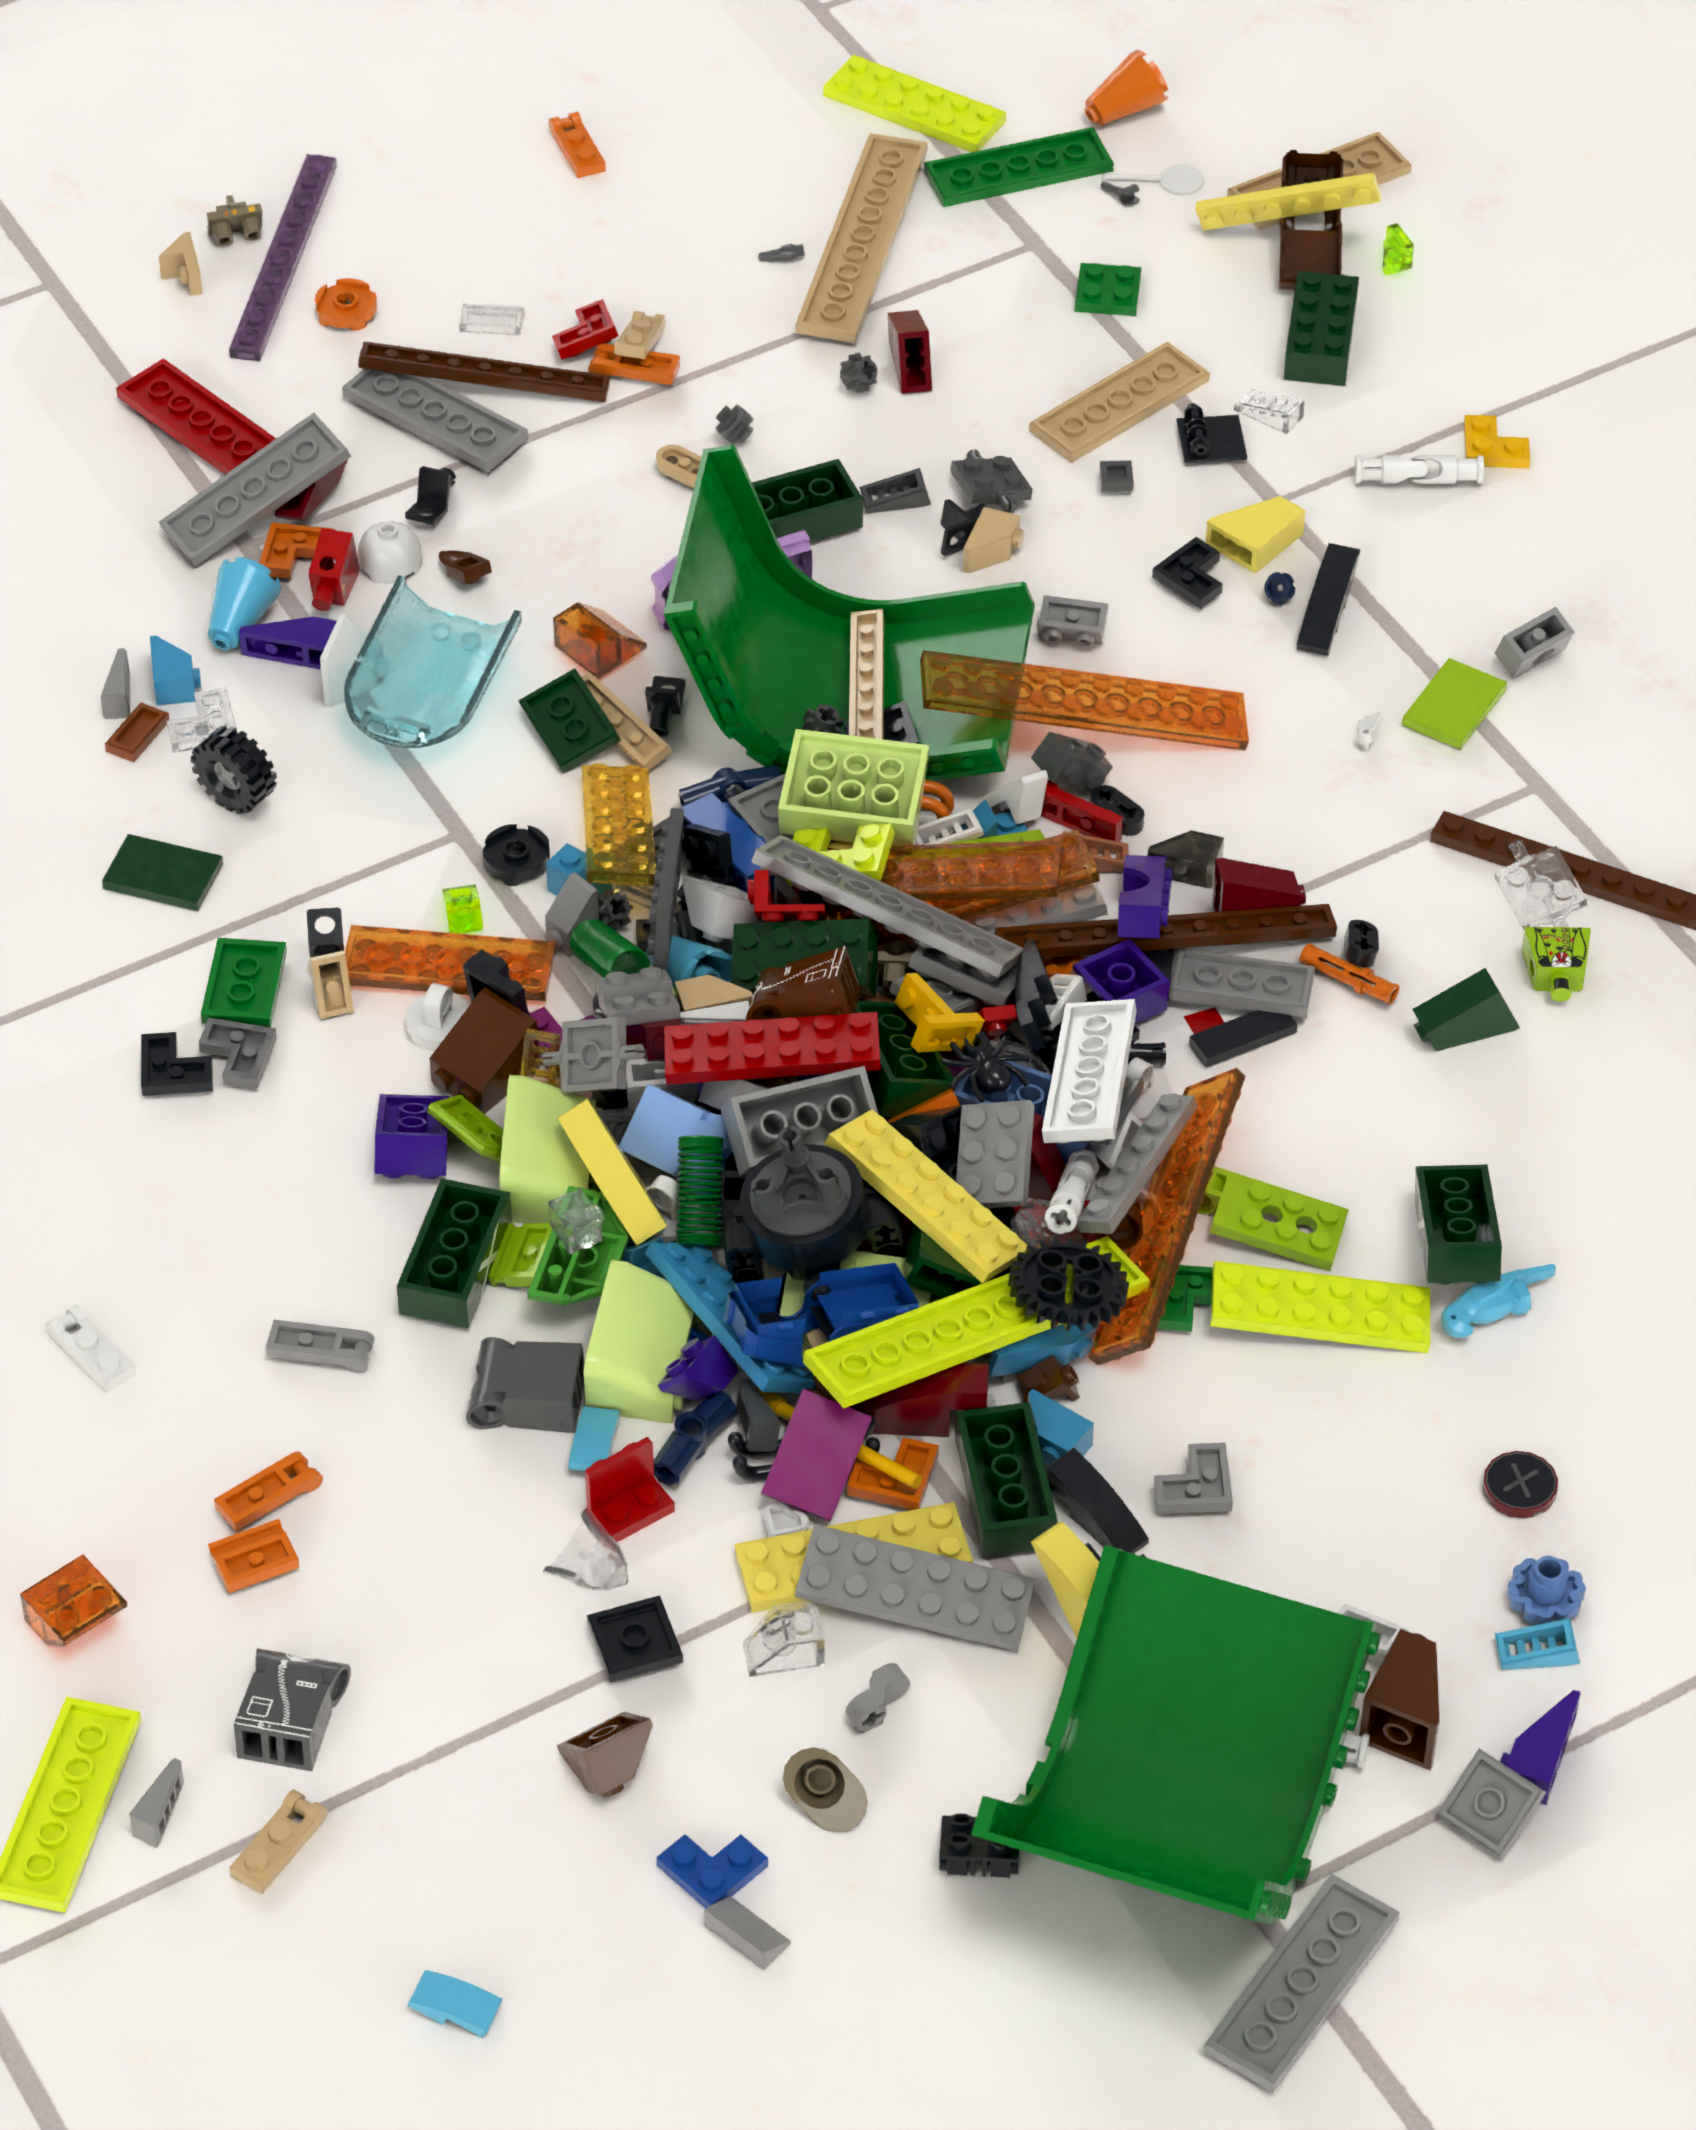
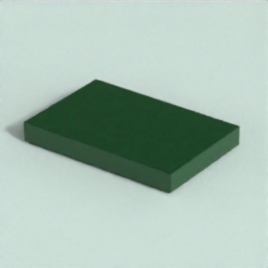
M576 668L518 700L521 708L563 774L621 741L615 728Z
M128 834L102 879L103 889L198 911L223 866V856Z

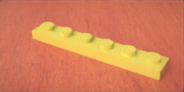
M1372 172L1196 201L1195 211L1203 231L1378 203L1381 202V191L1375 174Z

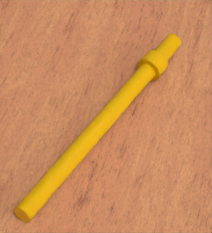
M755 1387L778 1418L782 1417L790 1421L795 1408L788 1404L787 1399L774 1392L769 1394L762 1392L759 1388ZM861 1444L856 1458L913 1489L919 1487L922 1482L921 1475Z

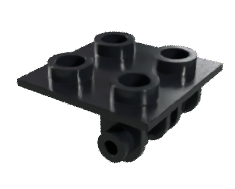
M1191 403L1184 411V418H1176L1184 463L1247 459L1239 415L1203 417L1202 408L1195 403Z
M964 1813L952 1816L942 1815L939 1871H947V1875H967V1860L971 1861V1876H975V1861H983L982 1877L987 1875V1861L991 1862L990 1877L1010 1878V1874H1018L1019 1849L971 1835L976 1817H971Z

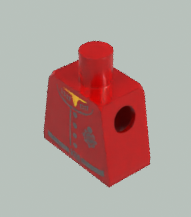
M322 528L308 575L313 596L311 604L317 610L328 611L332 604L342 606L348 600L360 572L353 533Z

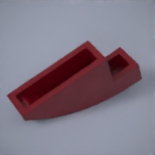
M958 1364L849 1406V1408L864 1414H871L875 1418V1427L871 1434L949 1437L950 1410L964 1411L987 1408L989 1364Z

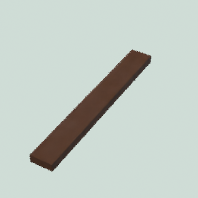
M367 341L363 342L358 358V368L606 402L611 377L603 374Z

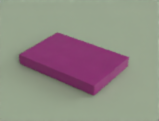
M802 1389L760 1494L830 1522L872 1416L849 1407L843 1408L835 1401Z

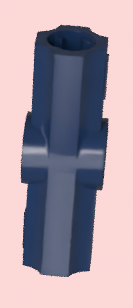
M777 765L736 771L729 767L721 768L711 779L680 789L678 793L680 804L683 807L710 793H713L722 803H728L729 798L780 776V769ZM735 785L731 790L726 791L728 787Z
M720 1391L704 1399L693 1411L681 1413L676 1418L674 1431L653 1460L654 1475L659 1482L668 1486L674 1483L679 1484L693 1462L705 1454L707 1443L737 1416L738 1407L734 1404L730 1395Z

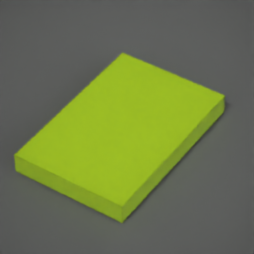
M1448 658L1405 713L1402 725L1461 750L1505 693L1507 681Z

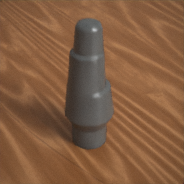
M790 243L780 246L779 249L761 252L758 256L760 261H790L797 257L805 256L803 244L794 245Z

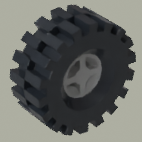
M221 726L193 749L190 762L195 765L192 767V771L194 774L199 775V778L196 779L199 785H204L207 788L205 790L206 794L209 797L213 795L218 805L225 804L226 810L230 812L235 809L237 814H243L244 812L247 814L274 791L273 789L277 785V782L274 780L277 778L276 772L271 771L274 767L272 761H267L265 758L268 754L264 749L259 750L256 746L258 742L255 739L249 740L247 733L242 730L237 733L235 727L230 726L227 729L226 726Z

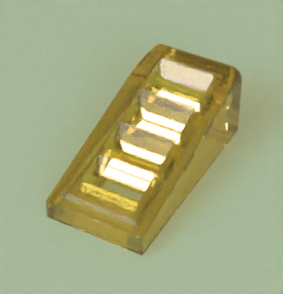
M528 1028L525 1030L521 1075L533 1078V1076L548 1078V1082L544 1083L560 1087L559 1065L549 1066V1071L533 1068L534 1064L544 1066L542 1060H546L534 1057V1052L543 1054L547 1051H559L561 1045L560 1034ZM534 1040L551 1043V1048L534 1045Z

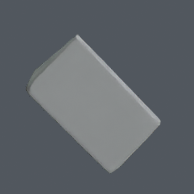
M731 1896L710 1905L704 1910V1925L762 1969H765L790 1945L788 1938Z

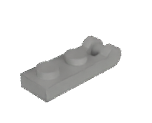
M274 1319L266 1344V1355L272 1358L345 1366L353 1372L361 1373L367 1370L369 1363L367 1352L372 1350L375 1338L370 1332L364 1330ZM344 1346H350L353 1348V1350L344 1349Z

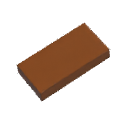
M140 702L105 743L106 752L134 763L169 723V713Z

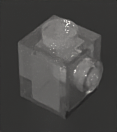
M581 1188L548 1202L550 1226L569 1254L581 1249L590 1248L602 1241L601 1225L605 1223L603 1213L597 1204H591Z

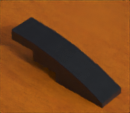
M1332 543L1328 544L1305 612L1296 644L1297 650L1329 656L1334 634L1338 630L1343 609H1345L1360 556V549Z
M1033 938L1026 940L1018 964L1015 982L1017 1014L1020 1026L1032 1053L1046 1048L1039 1029L1052 1024L1045 1005L1058 1000Z

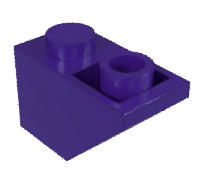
M715 1335L702 1341L699 1338H695L681 1348L682 1355L666 1367L665 1371L667 1374L657 1386L662 1392L700 1401L724 1390L739 1370Z

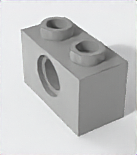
M1554 607L1504 635L1495 651V655L1514 679L1565 650L1575 632L1557 607Z

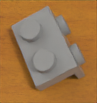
M1044 595L1040 619L1037 620L1038 636H1042L1045 640L1051 642H1061L1062 639L1072 640L1082 646H1093L1094 643L1103 644L1109 609L1108 603Z

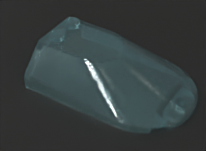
M398 575L346 678L344 698L350 719L368 737L394 747H426L453 737L473 717L522 623V612L514 610L509 620L496 625H490L435 609L427 605L407 586L405 577Z

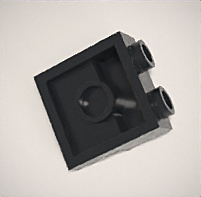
M481 949L467 960L463 965V971L471 1003L478 993L486 987L531 1016L527 1008L524 988L518 981L510 980L509 966L501 957L493 956Z

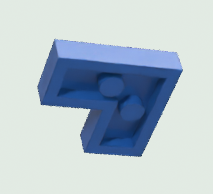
M684 1834L656 1857V1863L658 1868L707 1909L710 1905L730 1896L732 1897L768 1867V1857L741 1834L713 1857Z

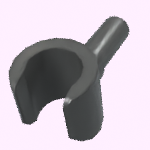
M1105 181L1101 183V188L1117 195L1123 206L1140 201L1134 194L1140 191L1136 184L1121 188Z

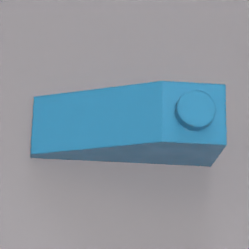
M1087 1323L1085 1330L1082 1332L1077 1325H1071V1329L1066 1331L1064 1325L1061 1324L1054 1329L1045 1330L993 1351L988 1363V1376L996 1377L1022 1373L1052 1355L1058 1358L1064 1365L1076 1357L1082 1359L1094 1346L1092 1339L1096 1329Z

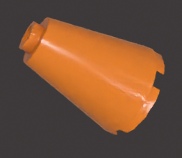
M1138 49L1131 52L1086 99L1084 112L1092 123L1096 122L1099 125H1104L1162 104L1168 99V96H1164V92L1168 90V87L1159 68L1153 61L1147 63L1142 58L1147 54Z

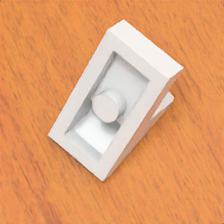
M1043 770L1021 777L983 796L982 800H987L990 808L1000 806L1001 811L1010 809L1016 824L1039 818L1042 812L1048 779L1047 772Z

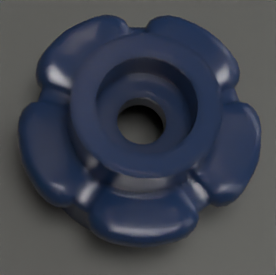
M1275 572L1271 574L1264 586L1266 596L1272 599L1273 603H1285L1287 599H1292L1295 594L1294 580L1288 573L1280 574ZM1279 585L1283 586L1281 591L1278 590Z

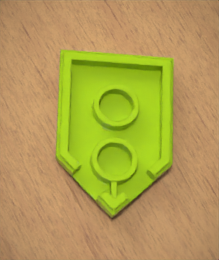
M461 1094L430 1103L427 1112L475 1152L500 1163L503 1129Z

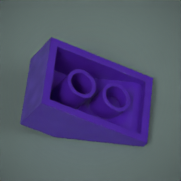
M379 1095L375 1129L374 1174H382L387 1178L418 1175L423 1179H435L439 1176H446L449 1130L427 1112L430 1103L449 1098L450 1096Z

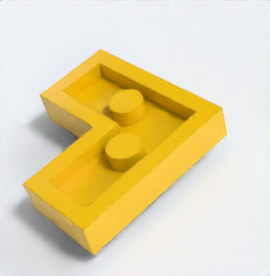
M1465 415V459H1475L1478 455H1483L1484 467L1529 468V438L1497 437L1496 416Z

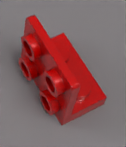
M648 1437L626 1445L621 1451L606 1459L594 1462L585 1470L587 1515L611 1545L675 1512V1502L654 1478L653 1443Z

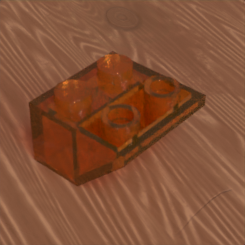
M577 602L553 617L555 647L593 674L597 679L647 648V643L604 610Z
M84 1554L20 1593L24 1619L46 1645L65 1646L128 1606L127 1601Z

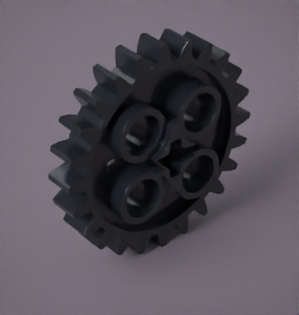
M1054 1237L1052 1245L1039 1240L1038 1248L1027 1245L1026 1253H1017L1016 1261H1012L1008 1286L1011 1287L1010 1297H1016L1015 1306H1025V1316L1037 1314L1036 1323L1039 1324L1047 1319L1050 1321V1328L1052 1329L1060 1323L1064 1325L1066 1331L1071 1329V1325H1077L1082 1332L1085 1330L1087 1323L1098 1329L1100 1320L1109 1324L1111 1323L1112 1315H1120L1121 1307H1125L1129 1287V1282L1126 1281L1127 1272L1120 1271L1122 1264L1120 1261L1111 1262L1112 1253L1100 1255L1099 1245L1088 1249L1086 1248L1087 1243L1085 1240L1080 1242L1079 1245H1074L1072 1239L1068 1237L1066 1244H1060L1059 1240ZM1067 1264L1072 1266L1070 1304L1065 1302Z

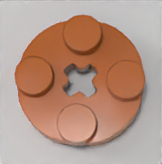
M353 278L336 280V285L329 288L325 284L317 291L315 296V307L319 322L324 326L350 328L354 331L364 329L367 325L366 322L371 320L377 311L375 291L373 293L370 290V285L366 282Z

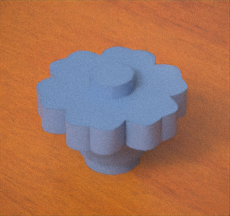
M1546 1555L1537 1561L1527 1558L1513 1568L1512 1580L1508 1583L1507 1597L1510 1600L1512 1610L1524 1612L1523 1617L1526 1622L1539 1625L1553 1622V1620L1558 1621L1568 1618L1571 1620V1618L1578 1616L1581 1602L1585 1597L1586 1586L1582 1582L1581 1573L1569 1571L1567 1561Z

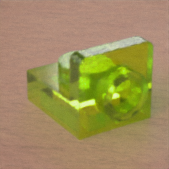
M1398 223L1386 226V239L1383 241V273L1390 275L1411 269L1414 244Z
M476 884L442 889L450 934L482 930V912Z

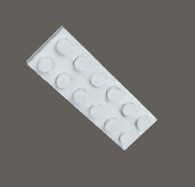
M1135 999L1065 1003L1042 1127L1044 1143L1115 1139L1137 1011Z

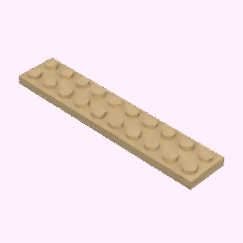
M869 133L798 316L796 334L856 343L926 157L928 142Z

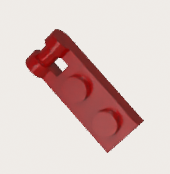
M1047 780L1041 817L1083 835L1117 842L1122 840L1123 816L1058 789L1056 783Z

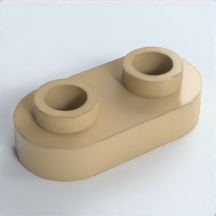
M666 445L661 447L656 453V467L661 473L694 488L702 456L678 445Z

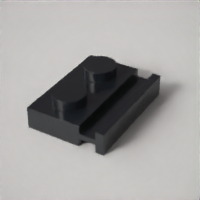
M698 824L684 826L682 847L686 854V859L691 861V868L687 869V874L699 878L706 875L713 882L720 884L734 882V876L729 875V867H733L730 833Z

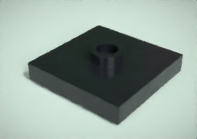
M660 1595L587 1615V1624L609 1682L683 1662V1653Z

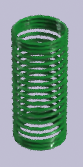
M586 920L573 930L570 938V948L573 955L603 978L611 972L634 974L650 967V961L646 953L600 920Z
M680 1136L678 1138V1149L681 1152L677 1155L682 1158L677 1160L680 1163L677 1168L681 1170L677 1173L680 1176L677 1181L681 1184L677 1185V1188L680 1189L677 1191V1194L680 1197L676 1200L681 1203L676 1205L679 1208L676 1213L681 1216L676 1218L679 1221L676 1226L680 1228L676 1230V1243L719 1247L722 1245L720 1243L722 1241L721 1234L689 1233L684 1231H721L720 1227L685 1226L691 1224L720 1225L721 1221H698L685 1218H721L722 1215L684 1212H721V1208L687 1207L686 1205L719 1206L723 1203L720 1201H690L683 1199H721V1195H694L686 1193H721L723 1190L720 1188H689L683 1186H722V1182L685 1181L688 1179L721 1180L722 1176L688 1175L684 1173H722V1169H692L685 1167H722L723 1164L717 1162H687L686 1160L720 1161L723 1160V1157L684 1154H722L723 1151L720 1149L724 1148V1143L722 1142L724 1139L717 1136Z

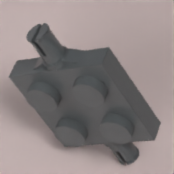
M971 449L964 460L951 462L950 472L971 504H997L1004 512L1014 513L1016 510L1014 501L1031 500L1033 489L1011 457L996 456L984 459L978 450L975 449L973 451Z

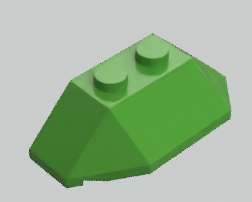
M574 1186L568 1187L528 1290L527 1299L564 1306L601 1297L611 1260H622L629 1241V1235L602 1192Z

